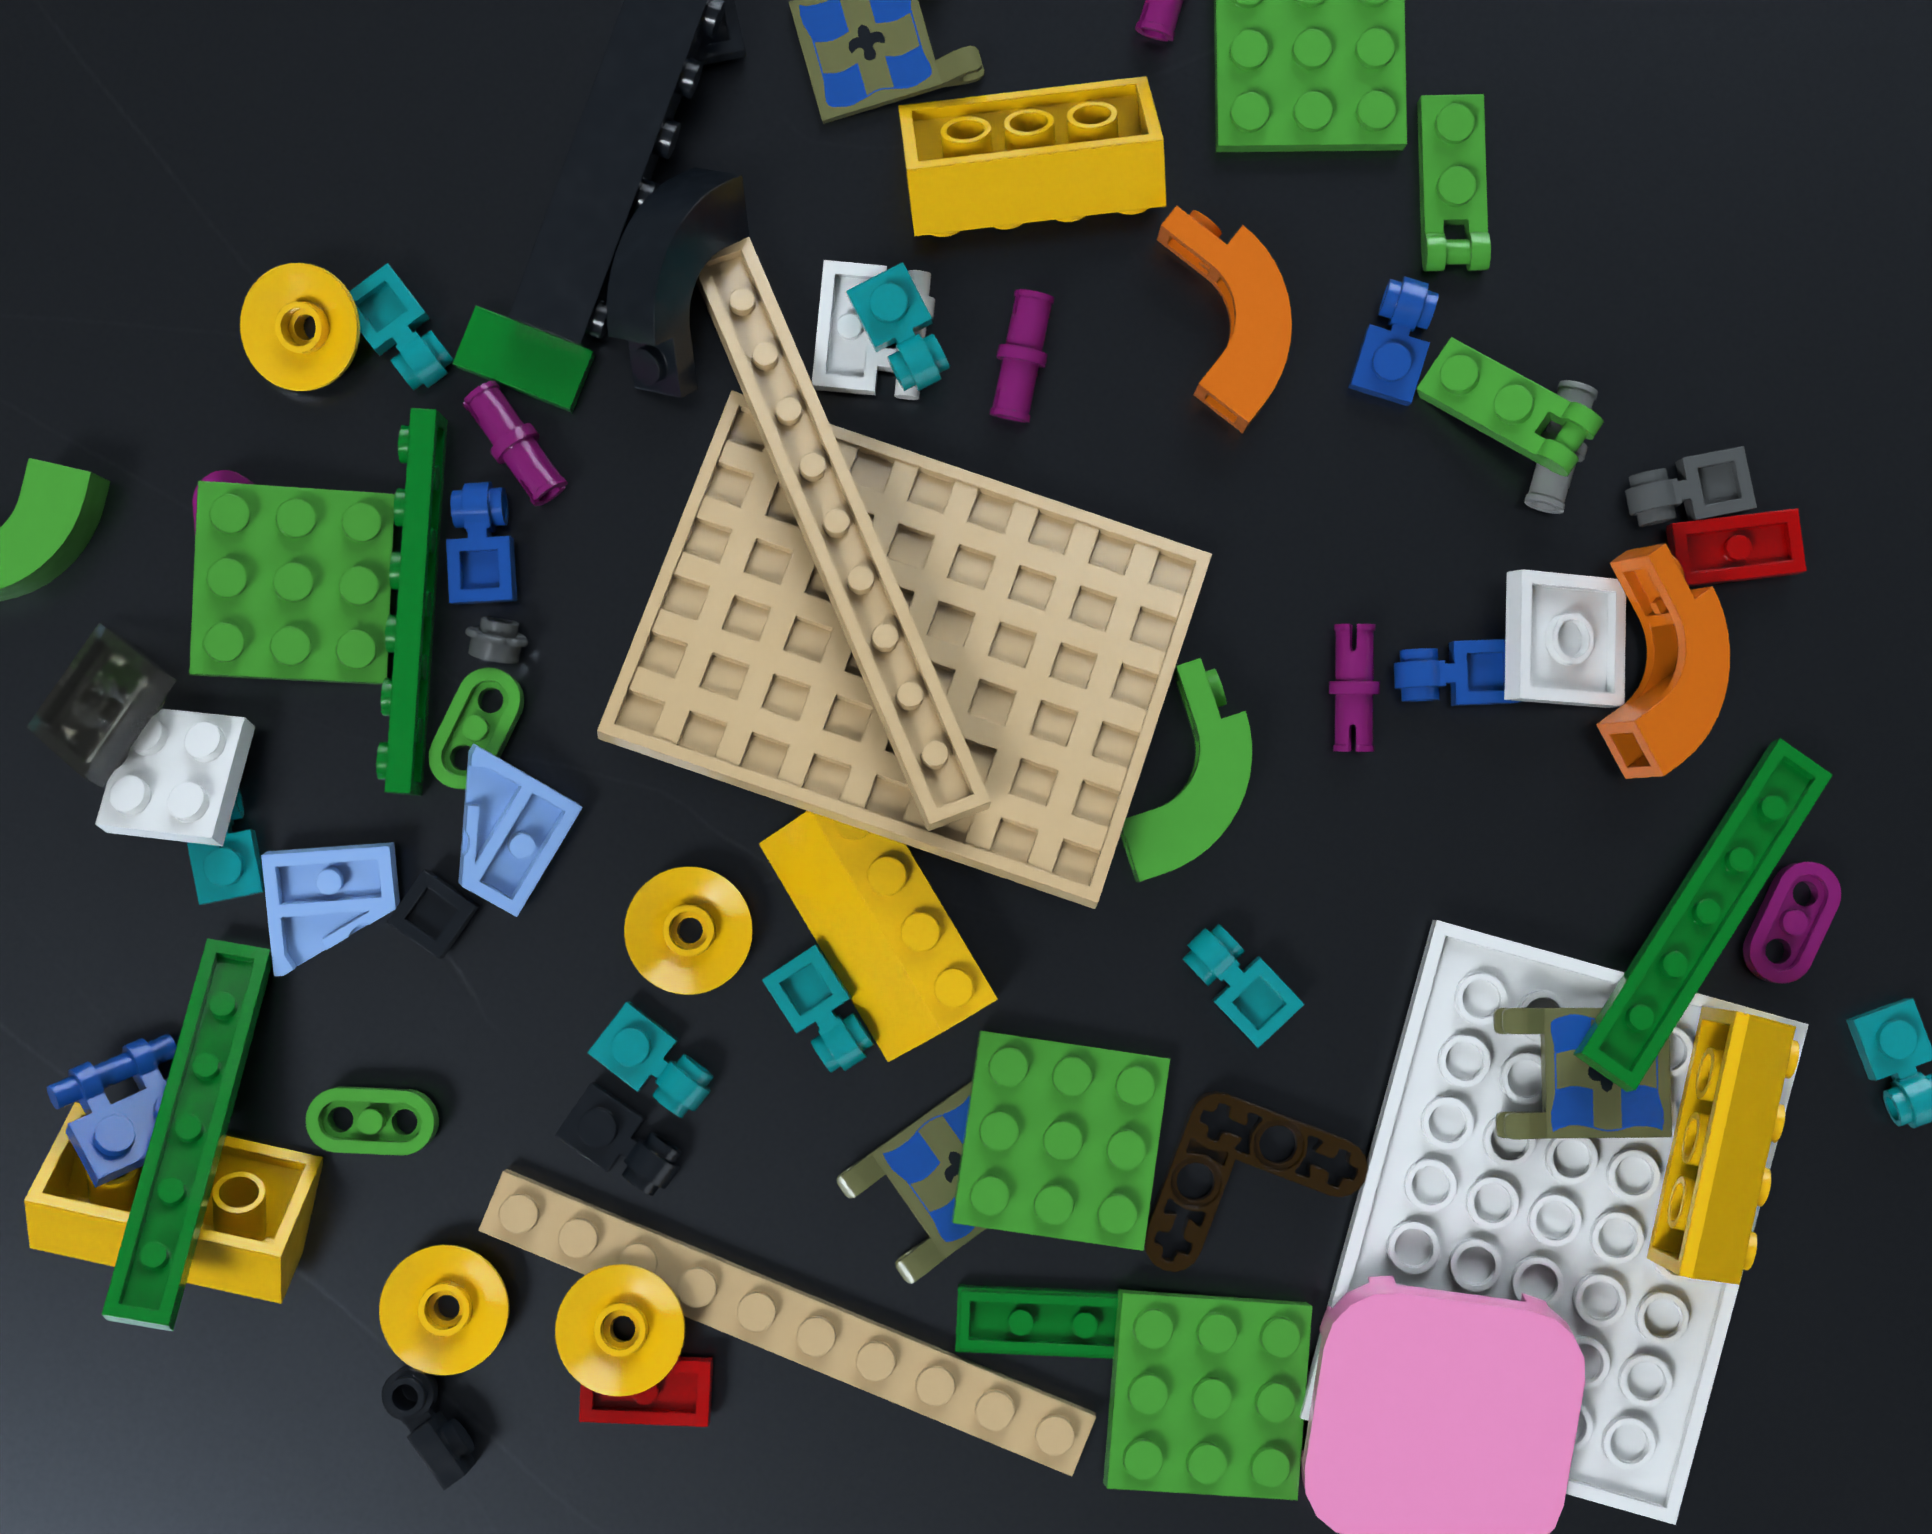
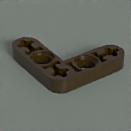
M1218 1091L1204 1093L1194 1101L1189 1109L1150 1212L1145 1238V1252L1154 1265L1165 1271L1177 1272L1185 1270L1195 1263L1202 1251L1235 1160L1326 1195L1344 1197L1352 1195L1363 1185L1368 1170L1366 1157L1358 1146L1343 1137L1228 1093ZM1219 1103L1228 1105L1226 1115L1233 1121L1246 1126L1248 1123V1113L1259 1115V1119L1249 1131L1247 1151L1242 1152L1235 1149L1242 1140V1137L1227 1130H1220L1216 1139L1209 1138L1207 1136L1208 1126L1200 1121L1203 1111L1214 1112ZM1284 1126L1290 1129L1294 1135V1151L1284 1161H1269L1260 1152V1137L1270 1127ZM1308 1136L1319 1138L1312 1150L1326 1157L1335 1158L1339 1149L1346 1150L1345 1161L1354 1167L1351 1176H1339L1335 1184L1327 1183L1329 1173L1322 1167L1307 1162V1172L1305 1175L1295 1172L1306 1156ZM1201 1163L1212 1172V1188L1202 1198H1187L1178 1190L1177 1176L1180 1170L1187 1164ZM1168 1199H1172L1186 1210L1203 1211L1198 1223L1186 1216L1181 1235L1190 1242L1189 1247L1186 1251L1176 1249L1172 1253L1171 1258L1162 1256L1163 1247L1161 1243L1155 1240L1158 1231L1169 1232L1172 1229L1177 1216L1175 1211L1164 1210Z

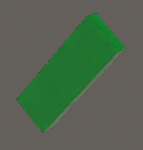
M958 1284L955 1352L1113 1359L1118 1291Z

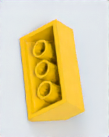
M1147 76L898 105L914 236L932 235L948 237L964 230L989 227L1008 230L1019 227L1023 223L1048 220L1074 222L1085 216L1115 212L1134 215L1142 213L1149 208L1167 206L1164 138Z
M810 811L804 812L759 843L828 962L852 997L851 1001L887 1062L945 1032L998 1000L997 995L908 845Z
M1702 1006L1647 1259L1679 1276L1740 1285L1743 1270L1748 1271L1753 1265L1757 1251V1234L1752 1232L1757 1206L1762 1207L1765 1204L1771 1187V1170L1765 1167L1771 1142L1776 1143L1779 1140L1785 1123V1107L1783 1104H1779L1784 1079H1790L1793 1076L1799 1059V1043L1793 1040L1796 1026L1738 1011Z
M75 1102L24 1199L29 1246L31 1249L115 1267L143 1166L95 1188L66 1134L68 1123L86 1116L81 1104ZM226 1136L186 1283L282 1304L303 1254L322 1171L323 1157Z

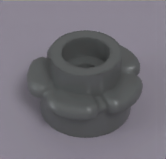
M481 616L480 626H470L465 631V634L471 637L468 650L469 655L498 663H518L521 647L527 646L528 640L524 635L518 633V622L496 616Z

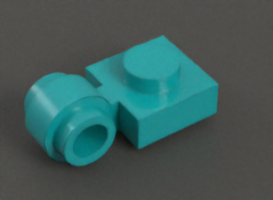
M903 262L846 291L847 297L875 351L878 352L894 343L897 344V352L887 356V359L904 391L914 386L920 391L941 380L940 373L949 369L950 366L933 333L923 339L920 334L915 335V332L933 324Z
M388 263L349 291L358 310L360 332L379 356L397 344L395 347L400 353L390 361L413 390H416L422 384L429 388L448 374L445 367L451 364L454 359L432 330L422 337L416 331L413 332L429 320L430 317Z
M238 789L223 846L187 842L199 905L265 892L263 868L255 830L249 829L234 833L232 831L234 820L244 817V806L240 789Z
M1220 924L1211 932L1204 928L1187 944L1190 951L1182 958L1184 962L1207 986L1211 985L1217 978L1221 982L1225 981L1228 984L1212 1000L1257 1048L1305 1005L1261 957L1257 956L1242 971L1239 968L1240 963L1237 959L1245 950Z
M818 945L812 946L762 979L796 1034L815 1022L817 1023L820 1035L812 1039L811 1044L831 1073L839 1067L847 1071L867 1057L865 1050L873 1046L874 1042L855 1013L850 1014L844 1019L840 1014H835L834 1010L852 999V997Z
M1904 998L1846 1019L1868 1079L1877 1081L1891 1076L1893 1080L1890 1082L1892 1088L1883 1091L1884 1103L1893 1122L1898 1127L1908 1124L1911 1128L1931 1123L1932 1073L1925 1076L1923 1073L1917 1072L1916 1066L1932 1061V1046L1914 999Z
M630 1001L623 1005L587 1052L637 1092L641 1091L649 1079L654 1076L658 1087L652 1096L666 1109L680 1118H683L689 1109L695 1112L711 1092L707 1085L714 1076L686 1054H683L677 1062L668 1060L666 1057L679 1042V1039Z

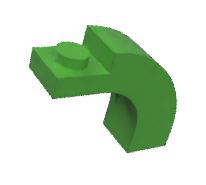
M32 458L28 459L18 502L8 520L0 527V601L18 598L47 585L75 562L88 545L100 522L111 481L89 471Z
M1201 658L1177 665L1173 673L1194 737L1195 758L1189 779L1181 791L1168 803L1156 809L1126 818L1120 836L1136 882H1141L1180 868L1209 849L1231 824L1246 794L1252 766V738L1247 713L1243 711L1221 719L1218 707L1227 705L1224 689L1216 669L1205 671Z

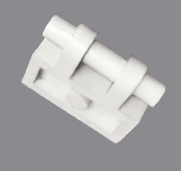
M824 260L812 384L815 390L876 396L878 371L893 372L887 356L897 352V349L884 348L878 352L875 351L846 293L847 290L886 271L887 266ZM908 270L933 319L935 299L929 296L931 273L921 270ZM926 327L915 332V335L920 334L922 339L925 338ZM896 378L894 397L905 400L919 399L920 391L915 386L904 391Z

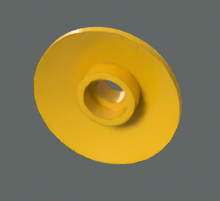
M287 263L270 269L252 285L242 306L240 333L246 355L254 368L266 380L287 390L312 391L330 385L348 369L358 349L360 320L352 295L334 274L313 264ZM309 316L314 318L316 325L315 335L312 339L304 331V322Z
M677 867L652 877L638 890L632 899L624 924L627 952L639 973L658 988L682 995L705 993L729 981L744 964L750 951L753 936L751 913L740 891L722 875L700 867ZM687 918L697 919L702 925V935L694 943L686 942L680 936V925Z
M442 1244L426 1247L401 1261L388 1277L380 1297V1324L390 1348L403 1362L412 1368L433 1375L462 1373L482 1363L493 1353L502 1340L509 1318L507 1290L495 1267L475 1251L457 1245ZM450 1295L457 1299L460 1308L456 1317L449 1318L440 1313L438 1301L441 1296Z
M630 1264L608 1265L595 1269L580 1278L565 1295L559 1307L555 1323L556 1345L564 1366L580 1384L603 1395L630 1396L655 1386L675 1366L684 1345V1313L672 1288L652 1271ZM619 1316L629 1317L634 1322L635 1333L628 1341L620 1340L614 1334L613 1324Z

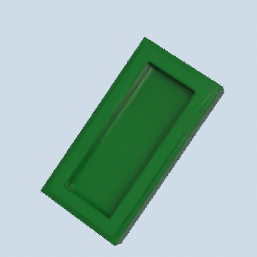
M476 305L452 364L458 369L489 381H496L499 385L573 413L596 354L592 350Z

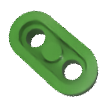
M481 668L471 672L461 682L429 749L431 771L442 784L455 789H466L467 770H460L455 764V754L462 747L469 746L471 748L474 743L493 755L501 757L524 708L523 690L513 676L500 669ZM490 690H499L503 696L501 708L494 713L486 712L482 705L483 696Z
M336 1087L317 1095L310 1103L306 1113V1129L312 1141L323 1150L334 1153L413 1154L430 1144L437 1133L439 1125L438 1112L434 1103L425 1094L412 1089ZM338 1107L349 1109L353 1115V1124L348 1130H342L334 1123L333 1116ZM403 1109L412 1111L417 1118V1126L412 1133H406L398 1127L397 1116Z

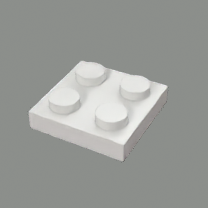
M1525 569L1507 572L1504 700L1602 708L1622 706L1625 703L1626 594L1619 580Z
M129 705L95 825L106 833L223 846L255 726L245 717Z

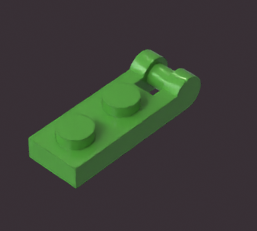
M1484 94L1421 95L1417 102L1423 271H1444L1446 265L1466 264L1468 271L1488 270L1491 259V240L1488 233ZM1444 225H1464L1465 239L1446 240Z
M1453 337L1449 339L1416 388L1419 398L1564 477H1568L1577 464L1579 458L1575 453L1584 440H1593L1604 423L1603 419L1587 406L1578 402L1568 401ZM1550 421L1562 426L1554 440L1545 439L1541 436Z

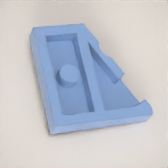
M473 743L468 751L459 884L517 917L583 807Z
M394 842L267 851L261 855L274 976L286 975L317 954L328 950L366 925H370L392 912L400 903Z

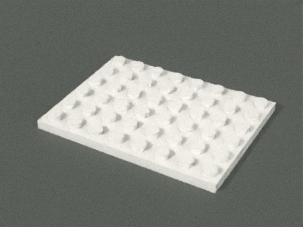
M1432 920L1367 1158V1174L1363 1185L1358 1191L1327 1306L1333 1308L1347 1292L1369 1283L1368 1277L1393 1276L1396 1284L1517 1301H1521L1523 1293L1546 1301L1548 1307L1568 1323L1585 1359V1387L1566 1494L1676 1525L1739 1289L1738 1284L1679 1276L1647 1259L1701 1008L1704 1006L1738 1011L1796 1026L1793 1040L1799 1043L1798 1063L1809 1024L1696 993L1669 1036L1672 1137L1521 1140L1500 1138L1496 1134L1495 1118L1497 1113L1542 1112L1541 1035L1496 1033L1493 1023L1494 1011L1498 1008H1603L1623 977L1624 972L1439 920ZM1797 1067L1790 1079H1784L1779 1104L1784 1105L1785 1112ZM1771 1142L1766 1168H1771L1777 1142ZM1757 1206V1208H1756L1755 1217H1754L1753 1226H1752V1232H1754V1229H1755V1225H1756L1757 1217H1758V1214H1759L1760 1206ZM1321 1333L1319 1334L1307 1378L1306 1393L1299 1416L1307 1421L1309 1420L1322 1338Z

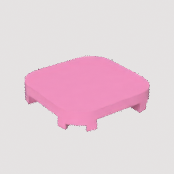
M1393 1276L1368 1277L1369 1283L1347 1292L1333 1308L1327 1306L1319 1327L1322 1338L1304 1450L1301 1451V1475L1304 1489L1316 1516L1339 1534H1550L1555 1529L1564 1507L1585 1387V1359L1568 1323L1548 1307L1546 1301L1523 1293L1521 1301L1399 1285L1396 1284Z

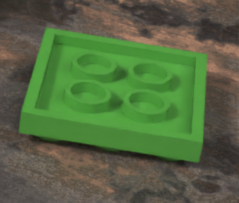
M1214 0L1216 152L1404 150L1407 145L1405 0Z
M198 481L189 675L382 685L384 679L387 678L388 666L385 628L387 618L390 615L391 586L389 568L393 548L395 494Z
M979 1031L951 1222L1144 1251L1170 1059Z
M1119 1289L1103 1484L1106 1488L1298 1500L1304 1420L1299 1416L1307 1386L1313 1306L1307 1302Z

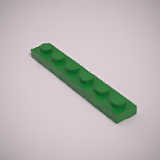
M411 408L410 424L401 426L398 437L400 463H406L407 468L405 488H397L394 498V522L396 526H402L401 552L393 551L389 568L391 589L398 590L397 615L390 614L388 616L385 628L386 651L394 653L392 678H385L381 689V712L383 716L390 717L388 742L381 741L378 746L376 772L379 780H385L384 792L401 795H423L448 420L436 409Z
M1781 738L1769 744L1573 1055L1626 1092L1637 1089L1833 774Z
M209 938L206 940L102 1310V1316L108 1321L167 1331L174 1330L272 967L271 949Z

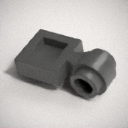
M1744 446L1679 459L1675 462L1679 481L1677 478L1669 479L1666 468L1645 471L1629 476L1631 488L1625 490L1630 516H1637L1639 527L1661 524L1677 519L1675 507L1680 506L1682 502H1684L1688 521L1725 517L1750 512L1757 508Z

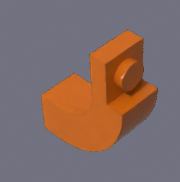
M1176 205L1161 224L1157 241L1213 284L1225 302L1230 322L1229 340L1226 349L1198 383L1193 395L1241 433H1244L1275 389L1288 358L1292 332L1288 292L1276 262L1259 239L1244 225L1226 244L1219 239L1222 232L1211 219L1196 210H1192L1190 214H1187Z
M1666 543L1627 550L1610 562L1616 577L1640 620L1647 646L1646 667L1639 687L1627 702L1596 724L1625 779L1665 776L1690 757L1712 730L1721 711L1729 681V633L1725 615L1713 586L1690 590L1684 578L1681 564L1671 554Z

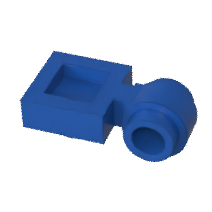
M1406 276L1402 278L1401 282L1389 279L1381 300L1378 315L1389 318L1387 325L1390 328L1388 330L1372 324L1368 325L1348 386L1349 389L1405 406H1409L1412 403L1430 342L1411 337L1409 334L1414 331L1415 327L1427 330L1432 320L1439 293L1428 290L1429 283Z
M492 482L464 483L462 490H452L450 506L453 525L455 528L466 529L468 538L446 539L449 603L458 605L517 601L514 538L511 536L492 537V532L496 531L497 526L508 524L509 508L506 490L504 487L494 488Z
M1505 639L1449 642V663L1446 664L1445 660L1438 661L1437 648L1400 650V662L1394 663V687L1401 690L1402 702L1440 700V688L1445 687L1446 684H1450L1451 706L1515 704L1520 702L1504 700Z

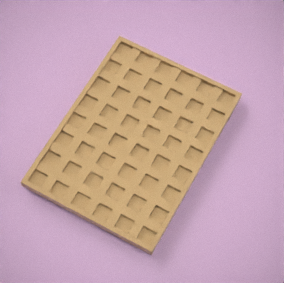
M731 390L597 730L598 739L1095 909L1103 890L1212 554L830 424L991 799L989 809L927 831L743 394Z

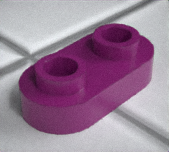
M1796 862L1782 868L1774 877L1743 944L1745 963L1757 978L1771 983H1790L1804 976L1811 967L1841 901L1840 883L1829 868L1816 862ZM1799 882L1807 884L1811 892L1809 901L1803 906L1797 904L1793 898V889ZM1773 939L1780 941L1784 948L1782 958L1776 963L1771 962L1766 956V946Z

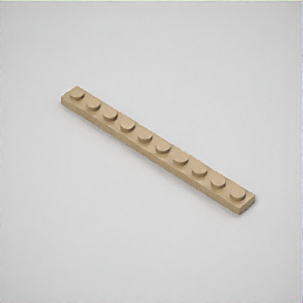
M747 237L713 255L703 267L696 283L926 829L931 831L989 809L991 799L750 237Z
M508 1169L504 1170L501 1174L478 1230L584 1275L595 1269L614 1264H630L650 1270L661 1277L672 1288L681 1304L685 1317L1071 1477L1074 1474L1096 1419V1413Z

